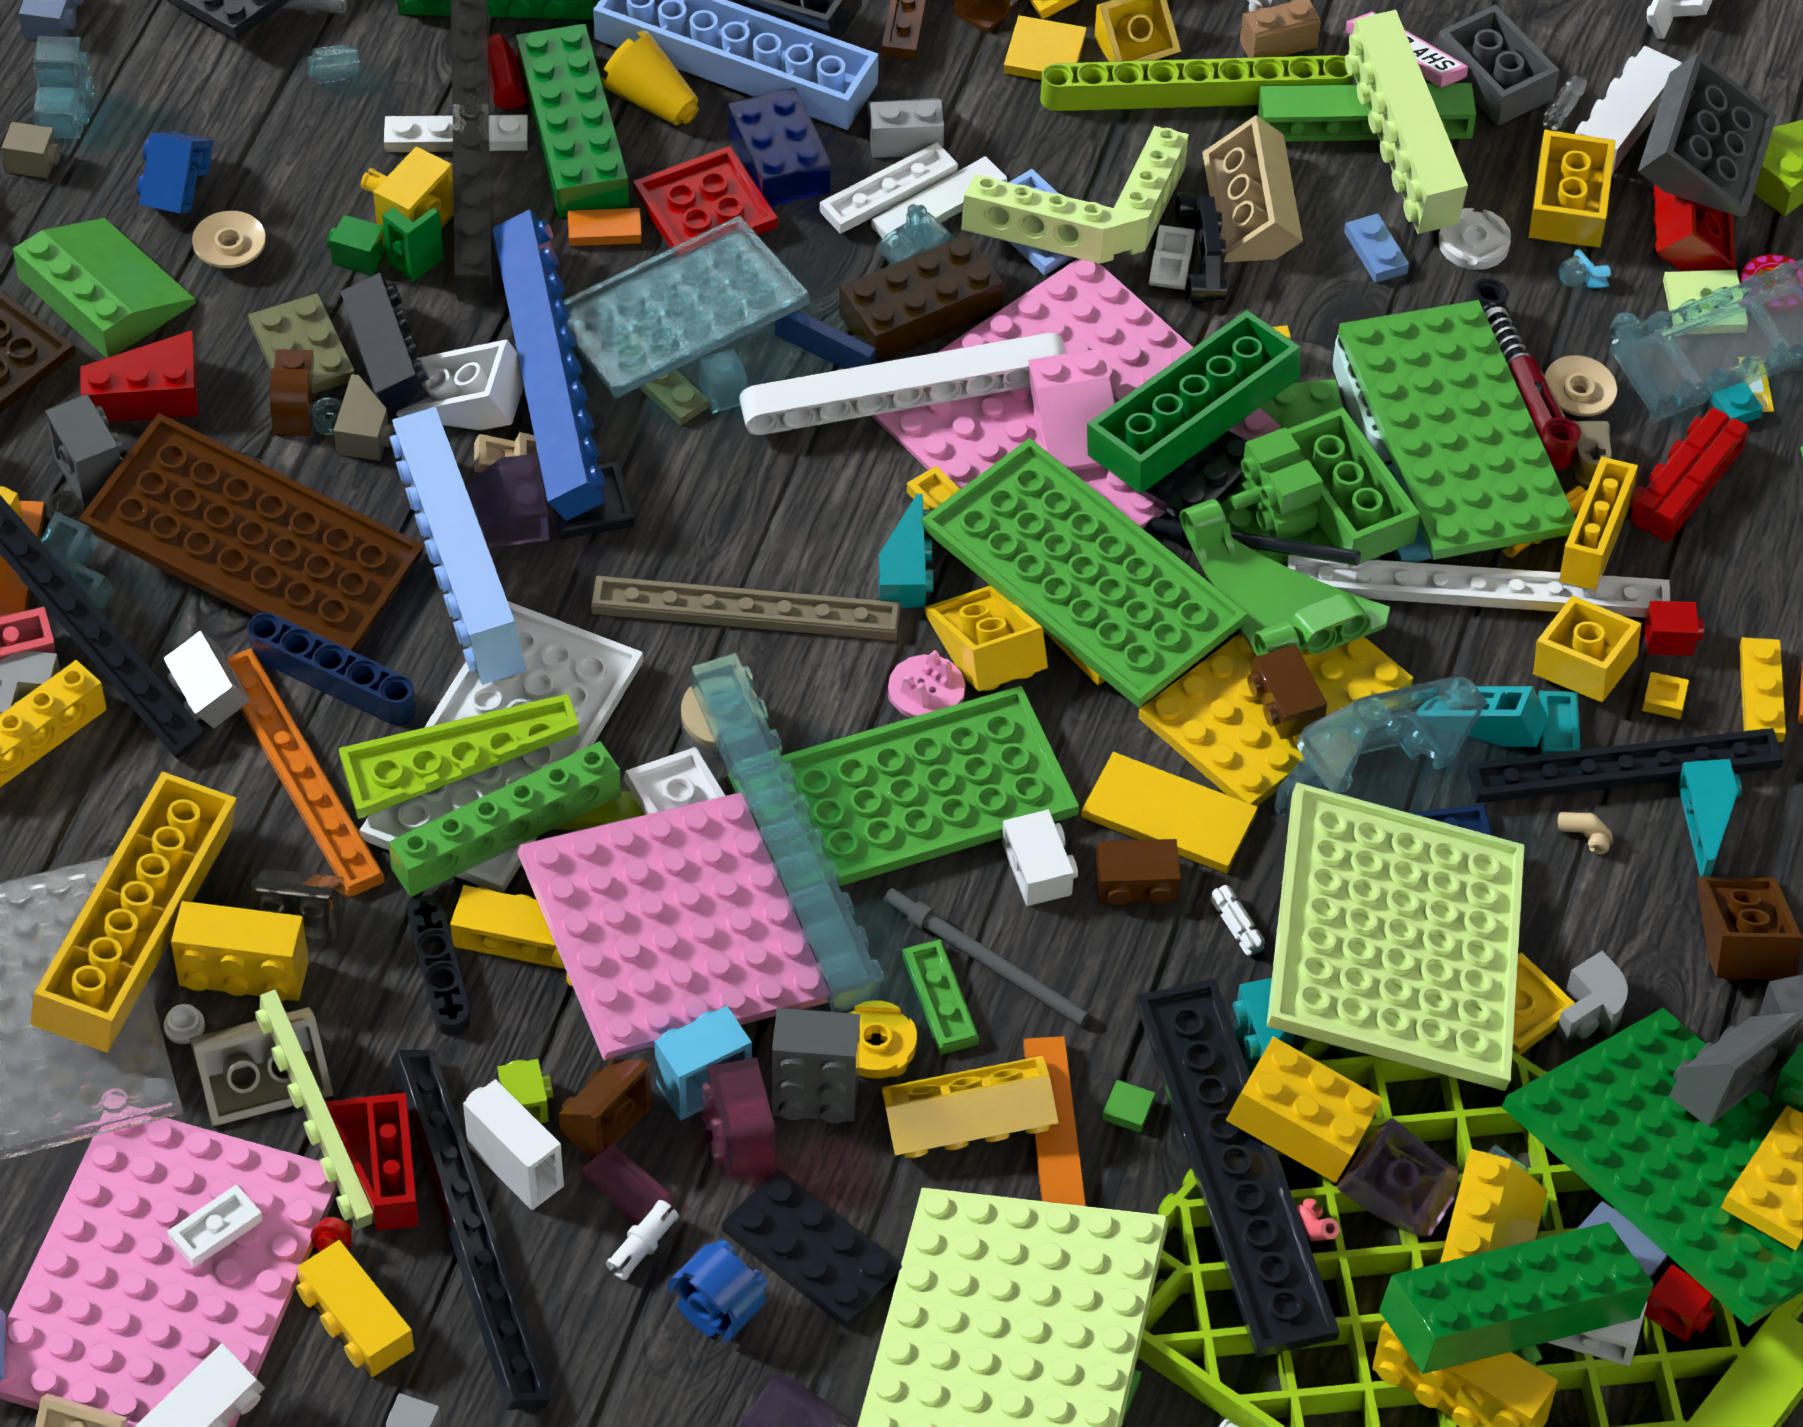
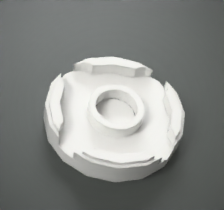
M1464 208L1461 212L1459 224L1440 229L1438 241L1441 252L1446 259L1455 265L1470 270H1485L1498 265L1506 258L1510 248V228L1501 217L1491 211L1483 209L1481 213L1473 212L1474 208Z

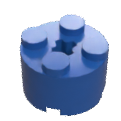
M719 1239L715 1244H705L668 1281L670 1295L676 1290L681 1299L676 1306L683 1316L694 1327L709 1337H712L716 1332L724 1335L721 1339L722 1342L730 1341L765 1305L766 1296L764 1290L769 1286L765 1276L755 1268L749 1269L737 1257L734 1247L723 1239Z

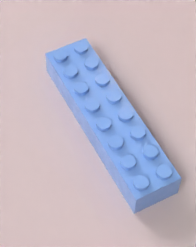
M600 0L593 9L595 40L619 48L628 38L633 42L641 38L637 32L648 31L676 69L846 130L849 129L878 84V53L728 0Z
M436 407L393 419L392 422L396 435L389 438L395 458L402 457L401 461L396 462L402 484L410 483L411 487H407L405 490L411 509L420 511V513L415 514L420 535L424 536V538L429 537V540L424 541L429 560L434 565L439 564L438 567L434 568L435 576L440 590L443 589V592H449L443 595L449 616L453 617V620L457 618L459 620L453 622L459 644H462L463 647L468 646L467 649L463 650L469 672L477 670L482 685L526 672L512 612Z

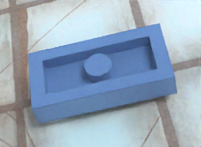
M1378 213L1345 223L1344 233L1374 283L1408 273L1409 263Z

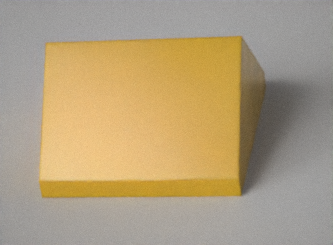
M1110 0L1097 5L1094 40L1109 62L1154 61L1181 52L1167 0Z

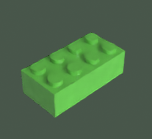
M1344 407L1287 429L1300 447L1302 459L1304 461L1308 459L1323 480L1320 500L1314 502L1319 509L1317 523L1334 547L1360 551L1361 559L1359 564L1416 541L1420 512Z

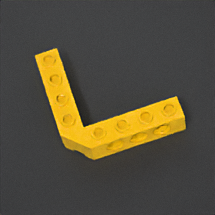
M77 660L0 714V787L107 710L102 683Z

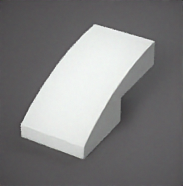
M1159 225L1149 285L1185 290L1195 230Z

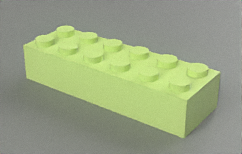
M1392 10L1355 19L1353 34L1349 35V54L1345 56L1346 69L1350 76L1354 75L1356 79L1357 96L1362 105L1366 104L1368 109L1370 129L1373 134L1377 133L1379 136L1381 156L1385 163L1389 162L1393 171L1392 183L1395 191L1401 192L1403 196L1406 219L1408 222L1413 221L1417 234L1459 224L1468 184L1397 11Z

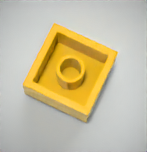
M1572 595L1536 642L1533 674L1603 703L1637 658L1642 623Z

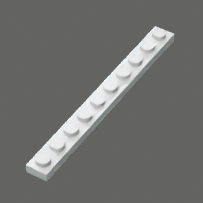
M1288 555L1287 559L1288 568L1365 599L1560 612L1573 595L1622 616L1646 618L1650 601H1670L1669 580L1603 575L1597 591L1559 582L1560 572L1368 560L1358 566L1349 568L1347 564Z

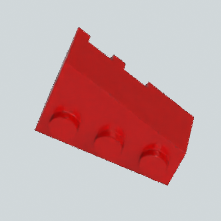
M406 1093L325 1101L372 1208V1222L376 1230L419 1226Z

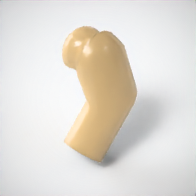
M1559 813V832H1582L1589 840L1588 846L1590 851L1595 854H1604L1609 850V845L1613 842L1612 832L1595 814Z

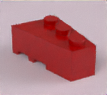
M192 330L80 367L81 396L88 394L95 407L101 406L106 414L108 423L154 419L158 413L169 418L199 416L197 358Z

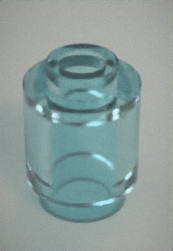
M347 44L314 48L312 49V56L306 58L309 77H315L318 84L350 80L353 75H360L359 55L355 46L348 47Z

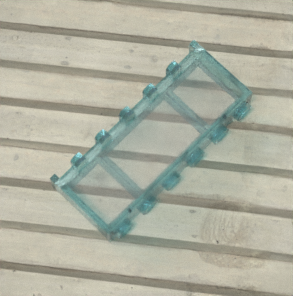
M1803 259L1791 264L1789 262L1782 263L1773 271L1760 276L1757 274L1751 275L1742 283L1732 287H1720L1709 296L1698 300H1687L1678 308L1668 312H1656L1645 321L1634 325L1632 323L1625 324L1615 332L1608 353L1610 355L1613 354L1647 406L1652 423L1711 400L1713 392L1743 382L1749 385L1803 363Z

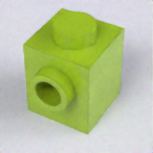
M515 1060L507 1065L497 1066L499 1083L539 1123L549 1122L547 1099L553 1098V1089L549 1073L541 1074L539 1060Z

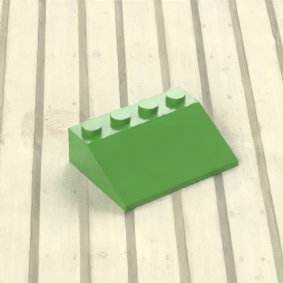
M105 218L41 230L13 248L18 278L106 358L121 353L196 303L192 295Z

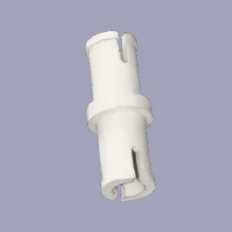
M658 1200L655 1207L638 1226L633 1225L629 1229L626 1241L606 1261V1266L610 1271L615 1267L618 1268L614 1273L615 1276L622 1280H627L630 1273L647 1254L655 1252L658 1248V1240L679 1218V1214L675 1209L670 1213L666 1212L671 1205L665 1201Z

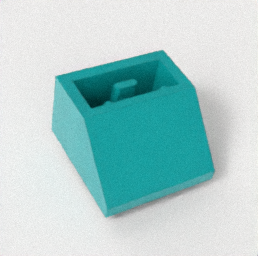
M1272 978L1240 984L1238 999L1232 1004L1235 1019L1232 1026L1250 1076L1273 1036L1293 1047L1295 1034L1267 1027Z

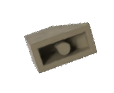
M351 374L334 428L336 455L381 461L384 447L391 446L389 437L393 436V425L388 424L387 409L359 375Z

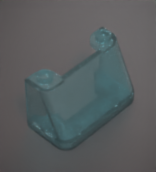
M1449 677L1365 696L1305 726L1297 740V747L1330 792L1334 793L1349 790L1354 781L1351 773L1358 763L1357 759L1360 754L1398 745L1401 746L1410 759L1416 758L1419 753L1434 759L1432 765L1435 769L1451 766L1485 707L1487 700L1475 687L1474 683L1465 677Z

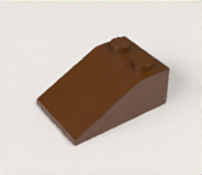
M1698 876L1697 888L1707 955L1716 978H1723L1728 981L1763 979L1769 982L1797 976L1803 937L1777 879L1765 877Z

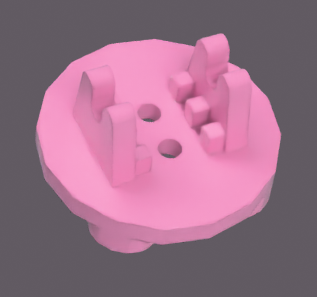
M935 650L930 655L923 654L909 657L899 663L890 674L888 699L901 714L912 718L960 704L964 700L965 681L962 672L949 659L940 657L939 653Z

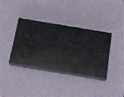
M779 1168L722 1222V1231L846 1330L897 1281L899 1271L902 1268L899 1262Z

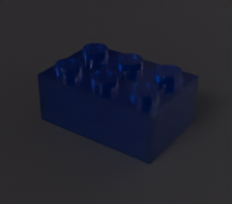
M796 87L728 104V134L742 165L770 207L830 192L831 162Z

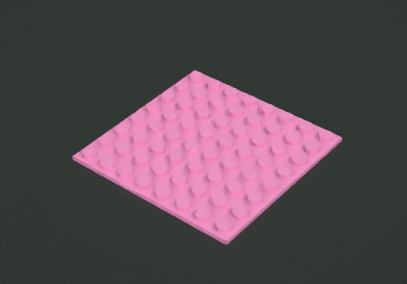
M1076 259L939 352L1044 333H1056L1062 337L1067 353L1102 348L1115 404L1193 347L1101 264ZM1029 387L871 415L927 470L937 465L960 489L1028 438H1031L1044 449ZM1259 408L1228 431L1250 441L1282 429V427L1265 411ZM1103 466L1072 471L1142 529L1146 527L1150 520L1159 518L1166 513L1153 506V502L1138 494L1136 490Z

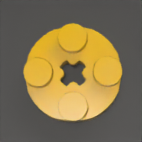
M873 1000L854 1006V1011L850 1013L860 1014L859 1076L880 1079L890 1076L898 1077L904 1074L907 1065L913 1059L916 1052L917 1031L911 1018L909 1021L905 1015L901 1014V1008L889 1002ZM877 1033L880 1034L881 1040L886 1042L875 1046L867 1043L865 1040L871 1039L872 1034Z

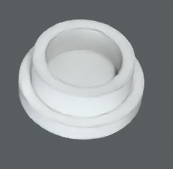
M177 1005L168 1012L164 1019V1032L171 1041L178 1044L190 1043L189 1038L203 1034L205 1030L204 1017L199 1010L191 1005Z

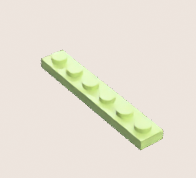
M276 989L260 995V1010L255 1011L258 1024L264 1035L268 1033L272 1035L276 1047L271 1048L272 1055L279 1071L287 1070L292 1084L287 1085L294 1106L296 1109L303 1106L308 1121L304 1122V1128L312 1146L320 1145L325 1157L320 1160L323 1173L328 1183L336 1182L341 1196L336 1197L340 1212L345 1221L352 1219L356 1230L372 1224L373 1220L372 1208Z

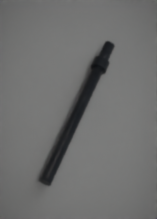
M1173 517L1171 520L1153 518L1143 528L1148 532L1169 535V538L1173 540H1188L1180 519ZM1230 530L1233 539L1251 549L1358 566L1361 559V552L1357 550Z

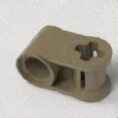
M1573 421L1581 430V436L1572 460L1573 478L1579 486L1588 489L1601 456L1611 459L1612 451L1608 421Z

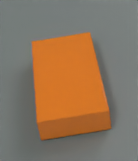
M640 208L568 211L569 246L642 243Z

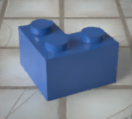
M177 132L151 133L150 139L146 140L143 148V159L146 160L144 174L139 177L137 183V194L140 196L139 205L176 213L191 212L197 177L208 176L214 140Z

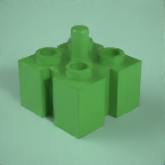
M1284 427L1247 441L1245 443L1244 459L1241 461L1242 474L1241 482L1238 484L1239 494L1231 497L1233 507L1239 510L1250 505L1254 511L1257 510L1256 517L1259 526L1263 531H1268L1272 537L1289 539L1315 529L1319 509L1314 502L1320 500L1323 480L1309 460L1304 461L1302 459L1300 447L1287 428Z

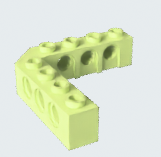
M1154 126L1114 208L975 174L964 194L961 230L1098 264L1112 261L1114 254L1129 251L1131 255L1144 252L1185 169L1189 134L1177 132L1171 128Z

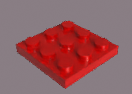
M730 146L633 181L634 193L680 264L778 228V217Z

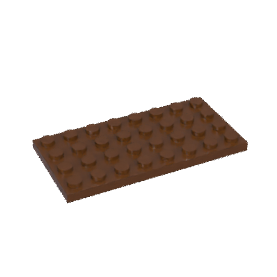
M161 413L156 415L79 518V528L252 615L266 612L275 614L353 652L359 647L415 566L424 549V544Z

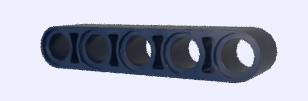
M268 612L259 613L249 620L247 631L250 648H252L260 663L395 726L404 725L414 719L416 714L414 686L412 681L406 676L275 614Z

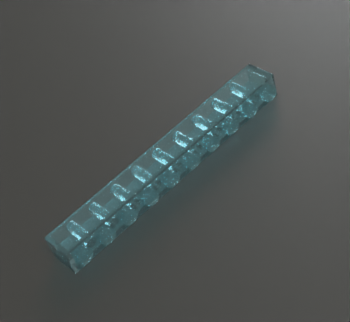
M736 653L692 666L691 688L736 792H742L748 810L758 828L762 843L766 846L773 862L776 876L780 878L785 889L791 911L795 912L800 923L804 942L806 945L809 944L816 959L818 974L821 979L824 978L831 995L827 996V1001L832 1012H842L854 1008V1006L862 1002L878 1000L880 983L884 982L882 968L877 959L871 960L867 951L869 941L865 929L862 925L856 926L852 917L854 915L852 900L848 892L842 893L837 883L840 881L839 872L834 860H827L824 854L825 842L818 826L812 827L809 820L811 815L809 803L804 793L799 795L794 786L796 784V776L790 761L784 762L780 754L782 752L780 737L776 729L770 730L767 725V709L761 697L756 698L752 691L754 681L747 665L741 666Z

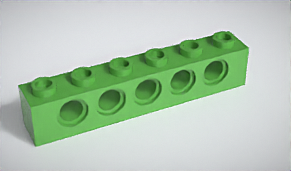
M601 741L592 744L389 841L391 868L409 896L413 897L620 797V768Z

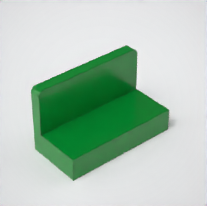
M394 207L382 215L387 264L412 283L443 260L440 212L437 209H430L414 222Z

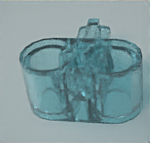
M913 203L907 207L906 223L888 233L879 244L878 250L893 265L955 238L931 213L927 212L924 205L917 206Z

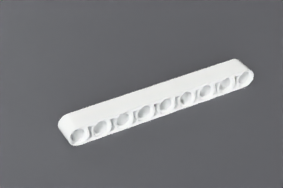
M1044 333L754 385L743 390L739 400L747 431L754 435H765L1029 387L1030 359L1067 354L1063 339L1059 334Z

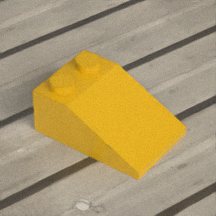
M991 585L924 607L926 617L954 664L962 672L963 678L978 691L993 690L1002 683L1014 679L1029 678L1035 672L1048 668L1043 627L1021 608L1007 600Z

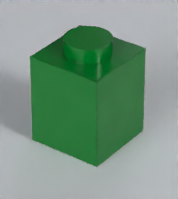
M344 215L337 228L333 227L327 239V247L331 250L332 265L373 276L386 253L384 227Z

